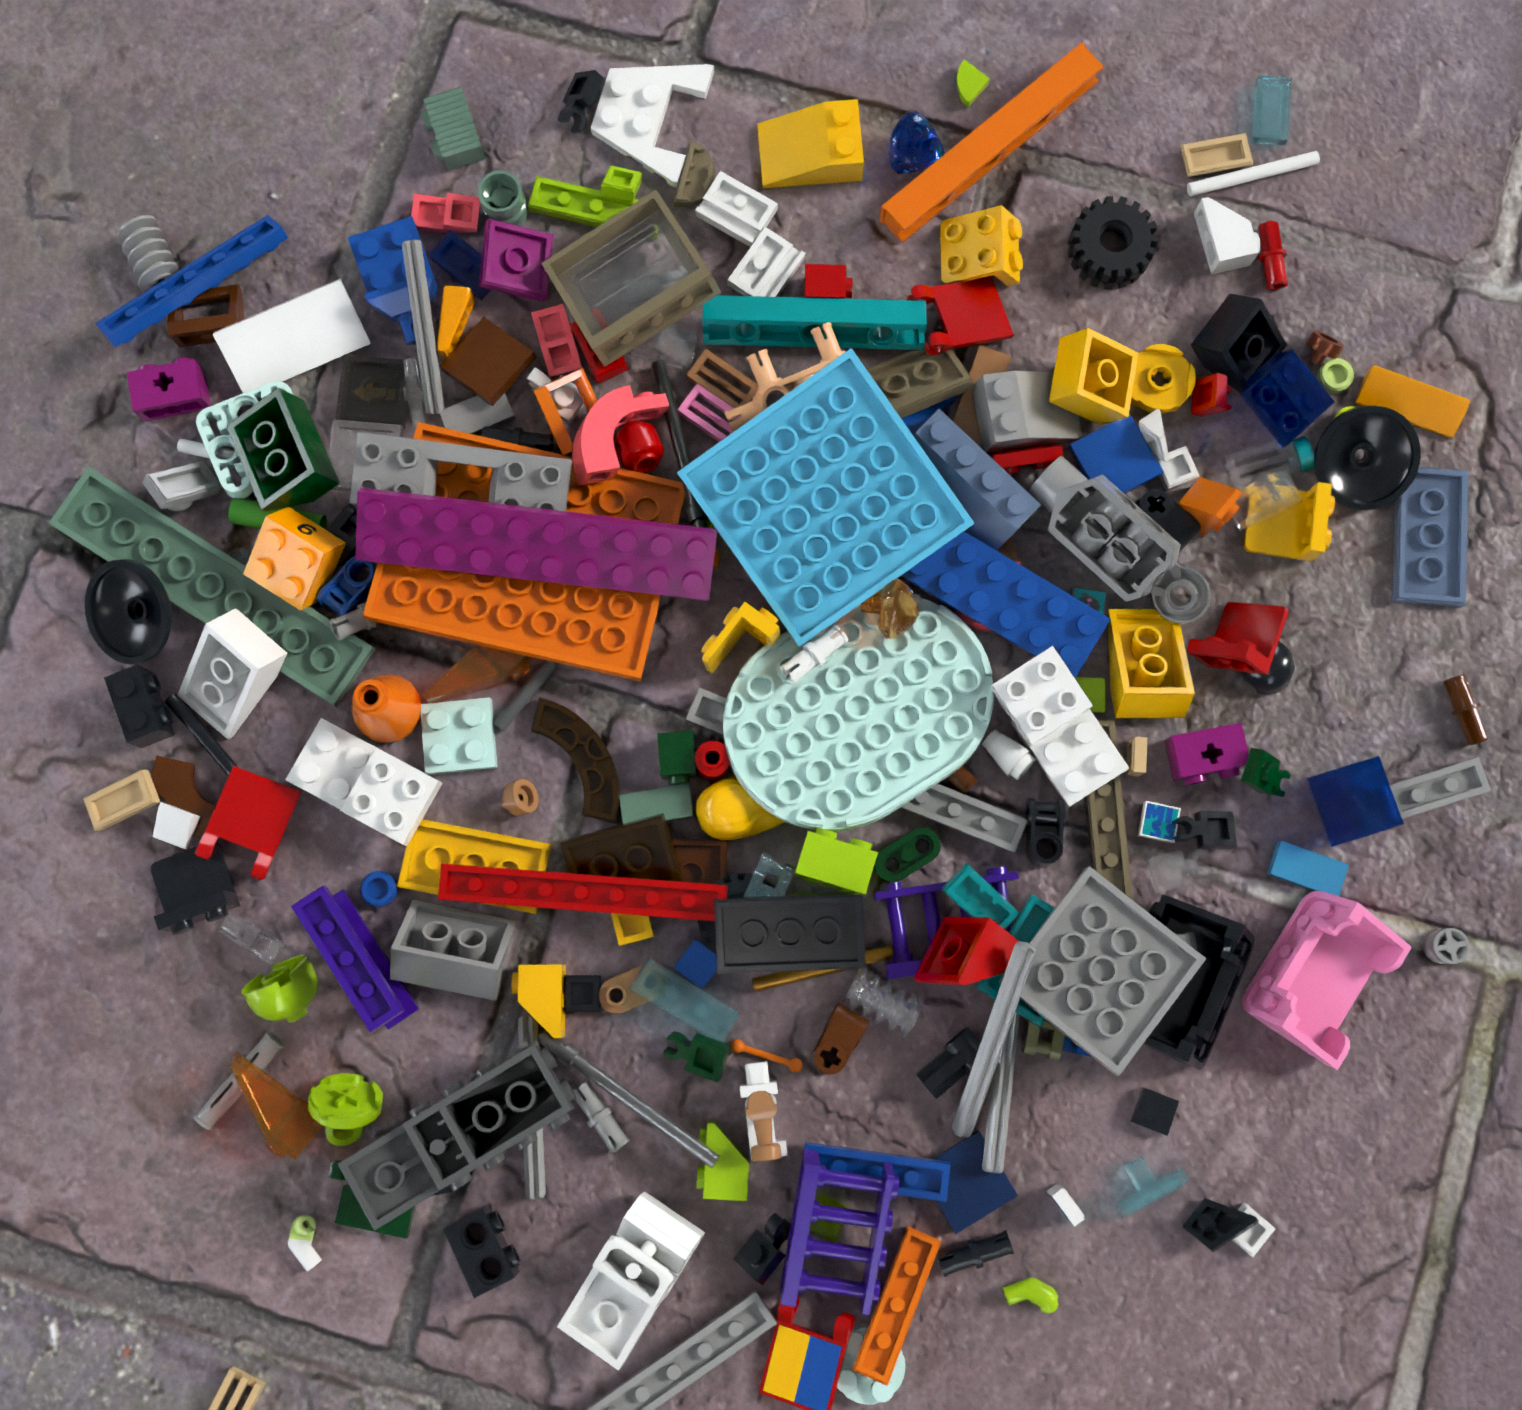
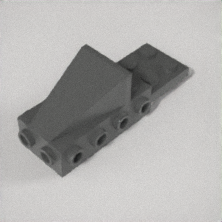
M525 1041L507 1052L509 1060L499 1066H496L495 1062L492 1061L474 1072L477 1077L476 1080L464 1086L462 1081H459L442 1092L444 1099L433 1106L429 1100L409 1112L412 1117L410 1120L338 1163L374 1231L450 1185L452 1191H455L473 1179L470 1172L483 1165L487 1171L505 1160L502 1152L516 1145L518 1151L538 1139L535 1132L546 1125L552 1131L570 1120L567 1112L574 1108L571 1101L576 1096L566 1079L559 1082L552 1069L558 1065L547 1046L543 1049H540L538 1044H533L529 1047Z

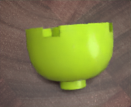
M297 955L273 965L272 969L274 971L264 977L261 973L258 974L242 988L241 992L248 1006L257 1016L269 1021L287 1019L289 1023H292L308 1013L306 1007L315 999L318 991V979L308 957Z

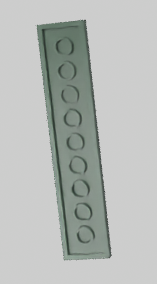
M87 467L49 521L50 525L108 562L119 559H131L144 564L160 579L167 592L169 601L205 624L236 608L287 652L280 672L335 707H338L376 650L353 634L340 641L337 640L335 634L338 633L332 632L329 624L330 619L311 607L301 611L243 575L246 568L245 565L90 467Z

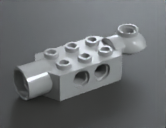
M1060 456L1038 477L1028 493L1052 513L1048 531L1124 601L1141 598L1151 593L1154 606L1160 615L1174 623L1185 624L1194 622L1204 615L1211 599L1210 586L1205 577L1193 568L1183 567L1177 563L1181 544L1103 474L1088 480L1063 456ZM1180 585L1187 587L1192 595L1191 600L1188 602L1178 600L1174 593L1175 587Z

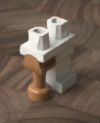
M767 1061L745 1064L747 1084L740 1085L741 1098L747 1097L745 1112L752 1162H760L788 1156L786 1139L776 1140L773 1117L777 1112V1101L773 1094H778L777 1080L769 1081Z

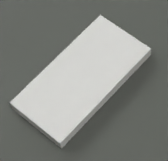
M341 278L213 332V336L243 393L271 382L285 381L371 344Z

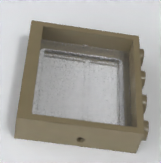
M657 190L640 198L636 203L617 215L612 216L608 221L589 233L584 234L580 239L561 251L556 252L541 263L604 367L721 293L711 272Z

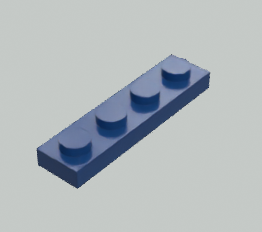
M805 1142L804 1149L818 1151L820 1165H825L826 1170L881 1177L883 1162L892 1163L894 1176H899L898 1195L947 1202L951 1162Z

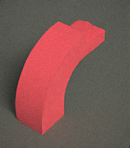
M628 385L610 391L593 405L581 423L573 444V466L578 485L612 480L620 469L613 442L614 430L630 421L645 422L660 419L669 407L666 393L653 395V392H643L633 397L631 387Z

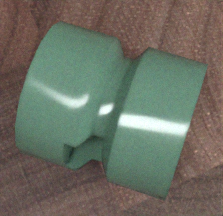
M493 171L482 178L478 186V197L487 220L490 218L522 226L528 216V206L519 180L507 171Z

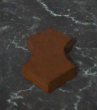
M156 756L151 778L157 794L167 804L201 816L193 837L202 838L216 804L207 801L199 793L194 780L195 764Z

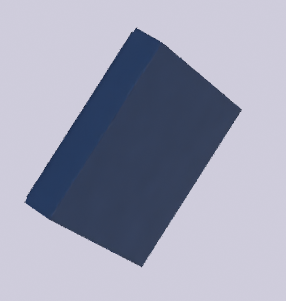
M979 1130L972 1133V1136L962 1139L932 1158L934 1160L951 1162L947 1202L937 1200L936 1202L955 1234L1018 1196L1004 1171L999 1174L983 1171L982 1162L985 1140Z

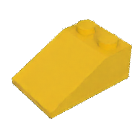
M858 99L822 102L757 123L763 189L862 181L864 157Z
M1108 609L1107 617L1111 619L1108 623L1110 692L1115 718H1185L1195 691L1180 623L1170 622L1165 619L1157 609Z

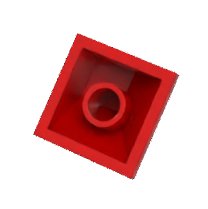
M944 917L914 976V980L918 983L964 986L1003 974L1007 968L1014 945L1018 940L990 917Z

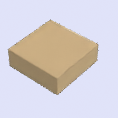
M1134 737L1126 742V764L1129 767L1125 771L1126 776L1139 777L1146 773L1148 737Z

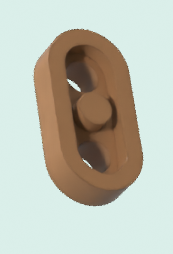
M654 963L643 964L603 983L599 991V1001L602 1007L610 1013L619 1014L662 996L669 984L667 972L663 967ZM648 974L656 977L657 983L653 988H647L643 983L644 977ZM615 988L623 992V999L618 1003L613 1002L610 997L611 991Z

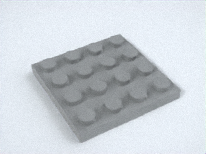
M1087 866L1028 942L1036 949V954L1020 999L1115 1076H1119L1206 958L1093 868ZM1004 975L998 981L999 983H1002Z

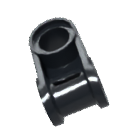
M1149 490L1135 503L1181 544L1180 551L1201 530L1198 521L1162 490ZM1151 503L1156 507L1153 513L1148 510Z
M1027 798L1025 819L1028 820L1026 823V855L1034 866L1048 867L1059 860L1063 854L1066 816L1064 800L1058 799L1056 803L1035 802L1034 798ZM1039 841H1045L1051 845L1053 850L1051 858L1045 859L1039 856L1036 850Z

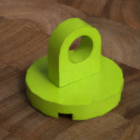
M339 1073L329 1075L321 1079L318 1086L314 1087L313 1085L311 1087L308 1097V1111L314 1120L324 1125L326 1138L331 1144L336 1146L352 1144L361 1136L363 1127L377 1119L382 1110L383 1092L378 1084L372 1080L371 1084L363 1081V1076L358 1074ZM334 1129H347V1130L337 1131V1130H334Z

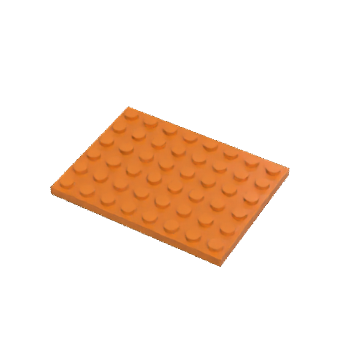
M422 422L417 423L413 439L571 459L572 467L566 512L679 525L686 497L682 482L620 468L612 480L578 485L573 466V457ZM439 461L435 496L488 502L492 468ZM377 563L363 617L374 622L641 682L662 595Z

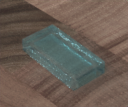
M1258 75L1255 81L1252 143L1284 146L1287 143L1292 78Z

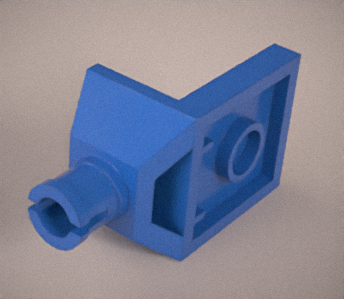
M410 216L347 238L367 291L364 294L366 301L376 312L401 325L406 345H415L416 340L402 242L416 239L421 241L415 221ZM422 244L430 306H432L439 289Z

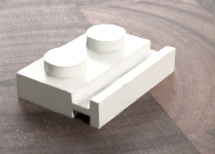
M720 171L703 197L702 203L699 207L697 206L695 215L751 247L764 227L768 226L778 210V203Z
M764 227L728 278L727 285L743 296L778 297L805 259L806 253L802 250L801 252L798 251L791 243L767 227Z

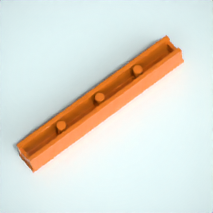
M1081 42L881 206L879 221L882 224L884 223L901 243L905 242L1096 85L1098 79L1095 75L1104 66L1085 47L1086 45Z

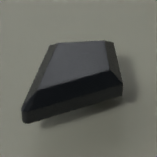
M1204 1198L1182 1227L1209 1250L1215 1252L1258 1224L1259 1220L1255 1216Z

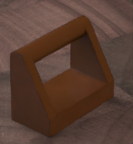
M240 285L209 288L196 296L188 304L195 305L230 299L228 314L184 320L182 307L169 313L167 326L170 338L180 348L215 343L216 340L213 332L245 319Z

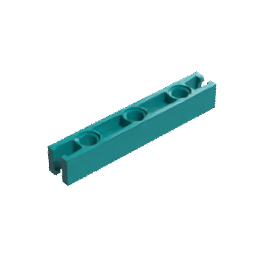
M717 295L703 304V344L817 347L810 331L819 326L824 339H826L822 325L831 322L840 348L924 350V333H926L927 327L926 301Z

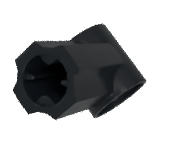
M966 1027L945 1044L944 1050L916 1073L917 1077L937 1099L964 1075H970L981 1042L970 1028Z

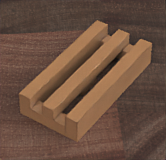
M708 349L704 350L686 374L688 381L694 385L698 383L733 408L753 401L752 397L755 396L754 394L757 391V383ZM706 361L748 389L747 395L704 366ZM700 372L701 374L709 378L711 381H713L714 383L722 387L724 390H726L727 392L735 396L737 399H739L741 403L739 404L738 402L730 398L728 395H726L725 393L717 389L715 386L707 382L705 379L697 375V373Z

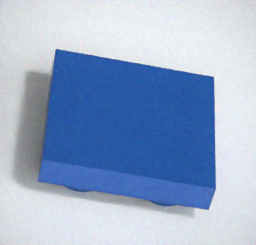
M1131 414L1127 418L1116 420L1068 446L1081 472L1088 480L1103 474L1124 494L1154 480L1164 473Z

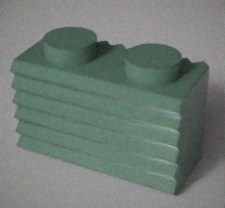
M460 86L423 98L427 110L421 111V115L427 132L434 130L436 140L430 142L437 161L444 160L447 170L450 171L454 168L458 169L460 166L464 167L466 164L477 163L479 160L483 161L486 157L462 87Z

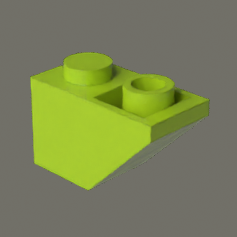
M708 1120L707 1129L700 1128L699 1141L719 1154L720 1158L713 1168L706 1164L705 1166H698L696 1188L703 1189V1199L747 1201L750 1159L716 1120Z

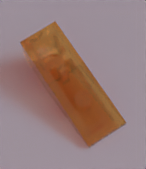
M476 645L425 691L422 696L429 703L445 702L506 684L512 678L517 681L530 670L531 666L529 663L533 659L529 656Z
M236 1051L231 1058L230 1067L265 1139L269 1141L267 1146L281 1157H285L287 1154L296 1160L324 1125H321L311 1117L306 1101Z

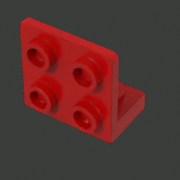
M1227 602L1215 637L1207 636L1205 640L1190 639L1186 652L1208 668L1268 675L1289 610L1284 606Z

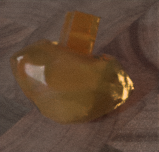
M897 578L861 603L860 612L880 614L879 620H877L878 629L885 638L894 639L905 633L916 622L919 616L917 598L911 588L904 581Z

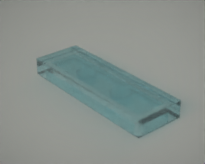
M649 957L629 987L633 992L704 1035L724 1042L740 1015L738 1011Z

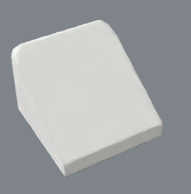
M1156 409L1139 421V428L1153 454L1166 462L1169 460L1165 431L1161 412L1159 409Z
M160 802L153 837L183 849H188L201 816Z

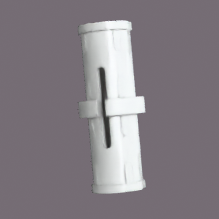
M834 624L815 641L805 643L801 652L780 666L784 677L789 675L788 681L794 685L815 666L820 668L824 665L825 659L848 642L844 631L839 634L838 631L841 628Z

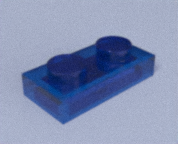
M450 230L430 252L429 257L462 286L471 288L473 294L482 301L491 291V289L479 287L482 255Z

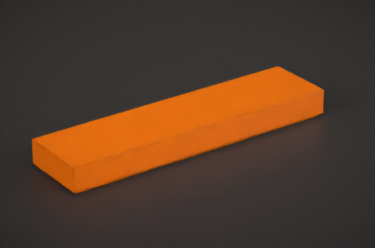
M906 1226L880 1293L879 1301L875 1306L851 1369L852 1371L888 1386L941 1240Z

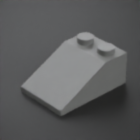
M1017 370L984 374L975 382L974 388L971 391L982 447L986 453L1072 442L1083 438L1078 415L1049 402L1054 372Z

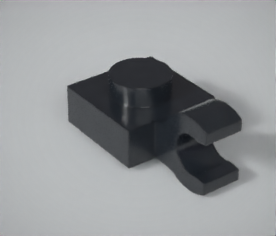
M596 70L575 73L562 101L566 106L560 111L558 121L560 123L569 122L572 116L574 124L571 132L573 133L582 132L585 129L587 123L585 108L591 107L599 97V89L604 77Z
M777 1213L771 1215L767 1220L765 1233L756 1229L734 1257V1260L761 1285L767 1281L786 1256L779 1248L788 1239L791 1223L785 1218L782 1219Z

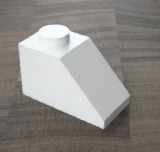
M1209 197L1202 198L1194 211V217L1211 275L1250 266L1260 251V238L1257 232H1253L1251 222Z

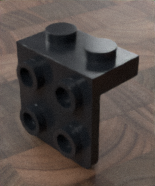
M218 842L209 859L197 857L195 851L198 846L156 861L151 865V873L164 913L154 916L158 930L172 931L173 935L181 934L194 929V923L204 919L207 922H212L229 915L228 910L240 906L221 846Z

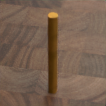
M891 944L865 950V965L892 959L891 956L894 955ZM848 969L779 971L752 978L755 992Z

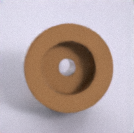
M519 779L507 784L501 799L502 807L518 817L534 812L539 803L537 790L527 779Z

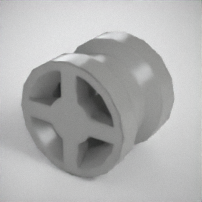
M1455 928L1432 930L1425 936L1423 950L1426 956L1434 963L1457 964L1468 956L1470 945L1467 936L1462 931Z

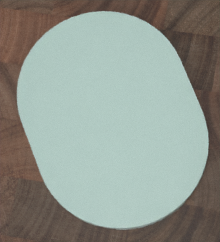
M894 590V592H877L834 622L832 625L836 624L841 628L838 631L839 634L844 631L848 642L825 659L824 665L820 668L815 666L794 685L788 681L789 675L784 677L780 666L801 652L803 645L799 647L788 631L781 634V637L773 647L769 644L764 645L749 658L739 671V675L728 693L724 708V745L730 766L740 785L758 805L785 822L811 830H816L819 827L830 831H842L863 827L884 818L950 776L978 748L989 725L994 704V692L991 688L993 684L992 669L982 644L969 626L943 605L939 606L923 599L918 594H915V598L910 592ZM915 613V618L909 629L907 628L905 632H902L901 630L905 628L904 625L908 618H910L909 616ZM830 625L829 627H827L825 630H823L822 632H820L819 634H817L815 637H813V638L810 639L809 641H811V642L815 641V640H816L817 638H819L822 634H824L827 630H829L832 625Z

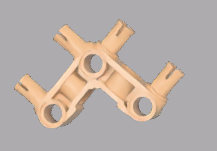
M831 322L822 325L826 339H824L819 326L810 331L822 357L820 363L783 379L781 377L777 378L767 349L758 351L763 366L759 365L755 353L746 357L758 386L756 387L755 396L752 397L753 401L729 411H724L728 421L741 416V418L729 422L732 432L768 408L766 400L771 394L778 393L785 396L845 353V350L841 351Z

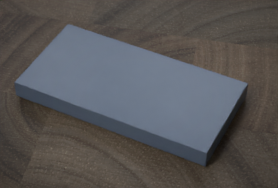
M1419 467L1412 484L1395 500L1392 602L1463 607L1466 605L1469 471Z

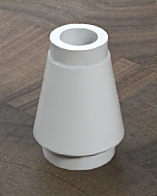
M996 729L982 743V746L987 749L988 753L1007 777L1012 775L1016 780L1020 779L1036 760L1030 754V749L998 732Z

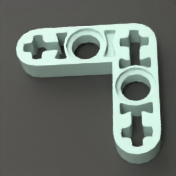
M284 382L268 383L207 407L197 415L196 425L220 484L228 496L232 498H246L251 495L253 488L227 425L238 418L237 413L241 407L245 405L254 406L278 387L293 394L291 388ZM215 419L217 421L219 431L222 434L221 436L217 437L212 431L210 425V421ZM232 446L235 449L232 457L226 460L217 458V452L220 448ZM236 469L241 478L242 485L238 487L234 485V479L229 470Z

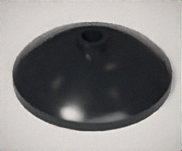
M1364 405L1349 409L1332 420L1318 440L1314 454L1316 478L1318 482L1332 484L1331 496L1335 497V502L1347 508L1372 510L1386 506L1398 499L1409 488L1418 472L1421 448L1417 433L1403 415L1390 408ZM1362 449L1364 452L1363 458L1356 461L1355 453L1357 450Z
M131 559L109 561L99 567L92 575L85 594V616L90 633L97 645L109 657L124 664H139L156 657L167 643L172 624L169 597L160 579L150 568Z

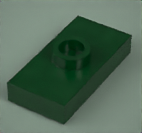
M349 1185L343 1186L335 1223L406 1239L409 1236L415 1206L374 1231Z

